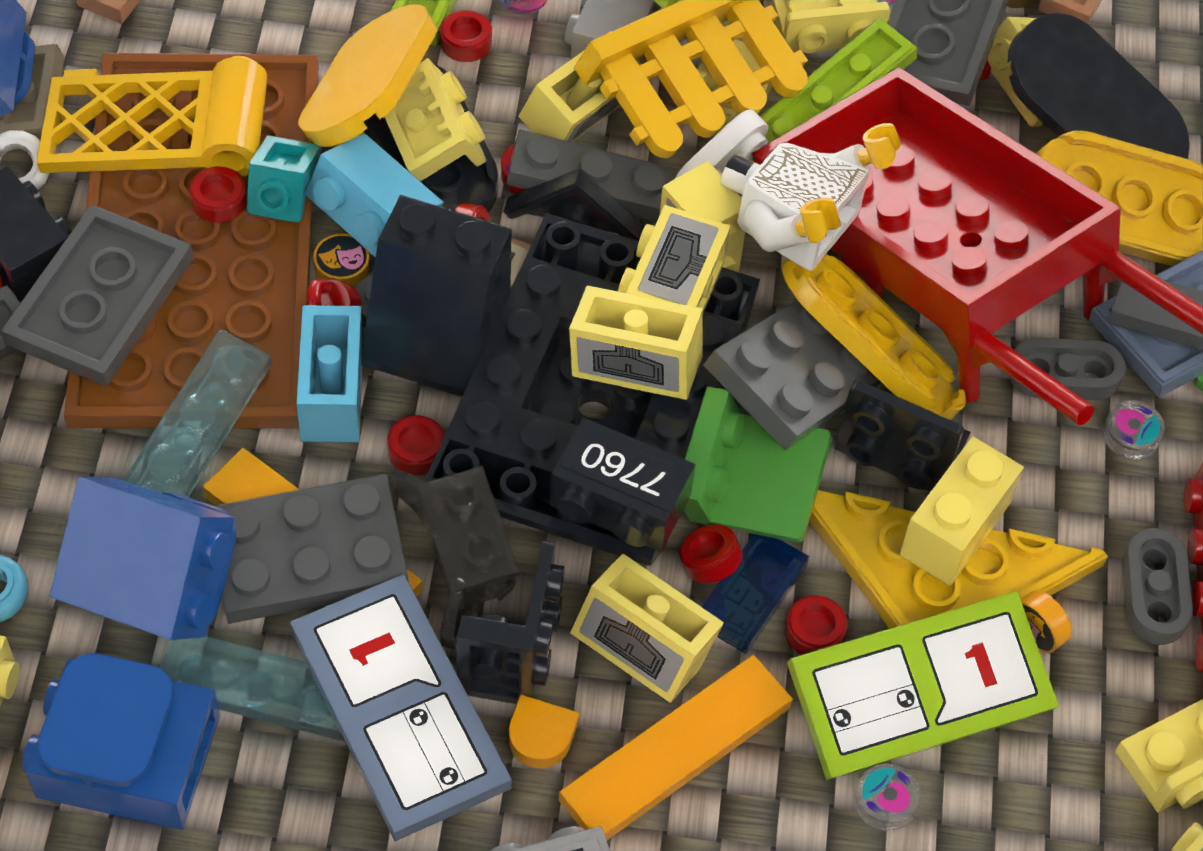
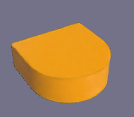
M520 695L509 725V746L511 752L518 761L532 768H548L558 764L564 759L570 749L579 724L580 713Z

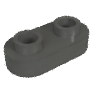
M1030 338L1022 341L1015 348V351L1086 400H1101L1112 396L1118 390L1126 370L1122 354L1111 344L1099 340ZM1085 373H1093L1099 378H1089ZM1009 376L1012 384L1020 392L1028 396L1038 397L1036 394H1034L1029 389L1020 384L1018 381Z
M1159 528L1144 529L1132 537L1123 556L1127 620L1132 631L1142 640L1151 644L1166 645L1177 641L1183 635L1192 618L1193 609L1187 551L1181 540L1171 532ZM1144 561L1156 563L1160 570L1148 568ZM1148 613L1159 614L1163 617L1165 623L1153 620Z

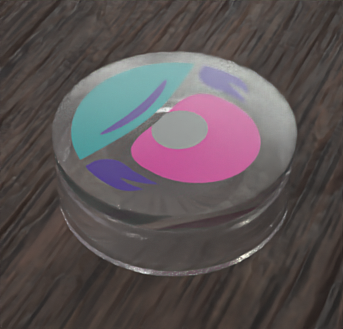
M1123 401L1115 405L1109 412L1103 427V437L1108 447L1119 456L1127 459H1143L1156 451L1164 435L1165 426L1161 415L1152 406L1141 401Z
M888 763L875 765L865 771L859 780L854 797L855 807L859 816L868 825L884 831L900 829L906 826L916 813L920 802L919 785L910 772L898 765Z

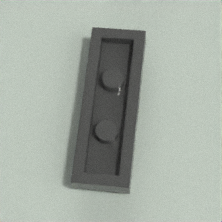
M519 129L506 185L527 190L580 168L633 216L657 222L660 214L662 187L675 179L677 169Z

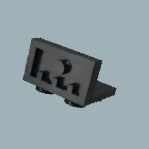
M854 380L849 389L835 450L846 454L852 461L860 465L874 466L900 478L903 483L911 488L931 492L966 446L971 432L965 430L962 425L865 382Z
M543 541L525 626L513 624L510 620L498 615L488 614L480 617L462 615L457 634V676L468 696L517 704L520 695L532 698L535 684L546 686L552 655L550 644L553 631L557 632L563 601L561 591L565 573V566L554 564L555 542Z

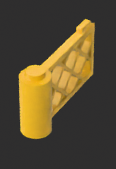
M233 56L224 59L216 64L213 71L99 75L97 69L64 70L63 77L51 78L36 162L41 173L210 168L221 166L231 168L242 177H245L249 173V163L260 147L267 73L260 64L245 56ZM198 90V97L180 111L168 102L180 91ZM127 93H142L146 97L126 113L114 104ZM89 95L93 99L73 115L63 108L65 96ZM159 108L170 119L151 133H148L137 123ZM106 110L116 121L97 135H93L84 125ZM182 128L192 136L190 149H166L162 145L164 141ZM128 130L140 140L127 151H112L107 147ZM74 132L86 142L72 153L55 154L56 146Z

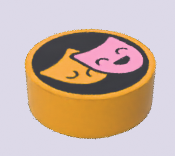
M350 234L330 235L320 241L314 250V270L318 279H335L355 286L369 275V251Z
M1032 591L1021 599L1040 651L1052 653L1070 640L1071 624L1069 618L1054 598L1044 592Z

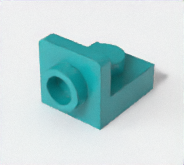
M267 135L249 163L248 213L285 221L300 222L304 215L306 187L320 158L321 147L313 143Z

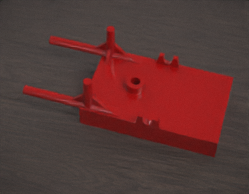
M901 68L893 70L752 153L753 162L761 165L773 150L782 143H790L818 153L830 154L856 144H861L866 148L863 135L867 130L883 123H891L895 126L901 147L895 152L894 162L885 169L874 168L871 163L859 215L831 249L840 255L841 261L859 278L862 275L866 284L879 297L883 295L885 287L943 330L957 354L959 389L964 390L966 402H975L979 399L980 366L991 362L1077 425L1082 426L1091 419L1094 413L1093 405L992 334L1082 275L1083 315L1087 320L1090 318L1092 308L1104 302L1105 284L1119 279L1203 335V306L1119 252L1121 207Z

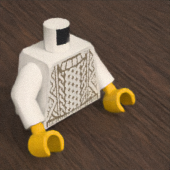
M891 123L876 125L867 130L863 135L866 148L861 144H856L834 154L818 153L790 143L779 144L761 165L734 154L724 168L721 185L742 194L737 220L738 225L743 231L753 236L763 250L768 252L777 251L801 267L812 271L859 215L871 163L874 168L885 169L894 162L895 152L901 147L895 126Z

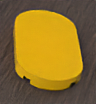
M417 4L407 5L387 12L362 27L341 47L299 117L298 125L310 142L312 140L314 144L320 147H331L345 143L364 133L363 131L367 129L364 121L374 113L380 120L392 111L435 37L437 27L424 6Z
M1071 131L1062 134L1048 142L1036 153L1121 207L1119 252L1174 266L1203 251V164L1087 131Z
M825 254L812 271L801 267L789 258L783 262L782 273L784 279L800 304L895 396L949 420H952L965 407L966 396L964 390L958 389L955 392L951 385L956 377L950 365L843 262L833 255Z

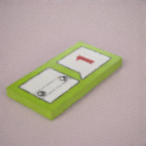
M1018 591L797 656L787 661L826 781L1046 713L1059 707Z

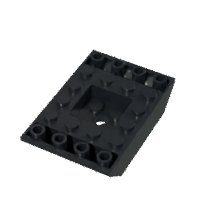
M545 213L423 482L422 492L614 555L621 556L625 554L633 561L651 566L661 552L646 546H631L620 540L609 530L590 522L578 523L565 517L557 508L550 506L551 474L583 417L685 459L707 386L725 389L703 364L714 350L746 331L760 279L722 267L702 314L703 357L687 400L572 376L569 328L587 286L618 292L622 276L627 267L636 270L641 258L636 256L639 241ZM598 402L606 406L609 413L602 418L591 419L582 415L578 409L585 403Z

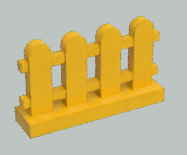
M759 0L679 1L590 41L573 67L584 85L603 77L605 81L599 89L606 99L615 96L635 127L629 134L635 145L638 146L645 142L648 149L660 158L673 156L682 145L683 134L678 126L687 122L697 135L705 138L713 137L725 123V113L721 108L722 105L729 102L738 114L749 109H753L758 114L767 102V95L762 87L763 85L771 83L779 95L793 98L802 91L808 80L807 73L803 68L808 61L801 50L793 53L773 23L778 17L772 5L764 8ZM727 20L731 22V24L724 27L721 24ZM688 38L690 42L681 46L679 42ZM742 39L761 69L752 72L733 43L734 40ZM697 57L701 58L718 84V89L710 91L691 60ZM644 58L647 59L648 62L638 65L637 61ZM658 76L678 108L669 112L649 80Z

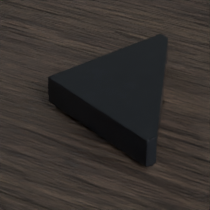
M580 168L508 197L503 211L510 219L525 214L544 218L545 213L603 231L616 233L636 241L640 240L645 227Z

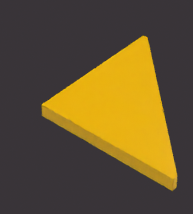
M818 490L809 520L889 629L1014 591H1018L1020 599L1032 591H1040L1052 596L1103 567L1108 558L1102 549L1091 547L1090 551L1055 544L1054 538L1009 529L1007 533L992 529L952 585L949 586L899 555L910 519L915 514L914 511L890 506V501L845 491L843 496Z

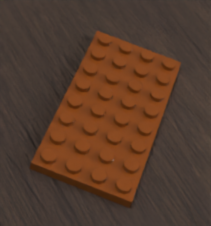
M103 53L101 75L213 71L216 64L224 59L233 56L248 57L260 64L267 73L260 146L267 135L313 143L312 140L311 142L299 127L298 121L319 83L318 55ZM198 90L180 91L168 102L180 111L198 97ZM127 93L114 104L126 113L146 97L142 93ZM157 108L137 124L148 133H151L170 119V117ZM106 110L96 116L94 135H97L116 121ZM182 128L164 141L162 145L166 149H190L192 136ZM128 130L107 147L112 151H127L140 140ZM206 167L90 171L86 211L93 204L192 245L194 258L107 387L70 371L68 372L64 419L67 428L299 429L297 387L302 306L307 305V290L309 287L313 202L305 195L304 215L300 222L252 215L248 213L246 204L244 211L235 219L223 223H213L205 221L196 215L191 205L189 193L192 179L199 172L207 169ZM247 175V176L242 177V178H243L244 181H245L246 193L248 194V175Z

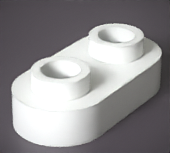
M753 109L742 112L682 167L675 179L706 161H709L722 175L727 162L734 154L752 161V153L768 143L765 135L768 132L769 126Z

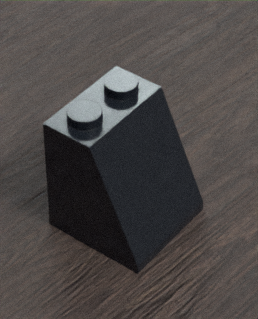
M400 194L378 239L361 365L462 397L511 291L512 228Z

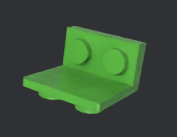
M707 386L685 460L696 464L691 496L683 511L690 522L705 525H724L731 530L796 543L802 542L806 534L831 446L832 436L830 432L826 429L817 428L796 444L784 450L752 416L741 414L733 396L727 390Z

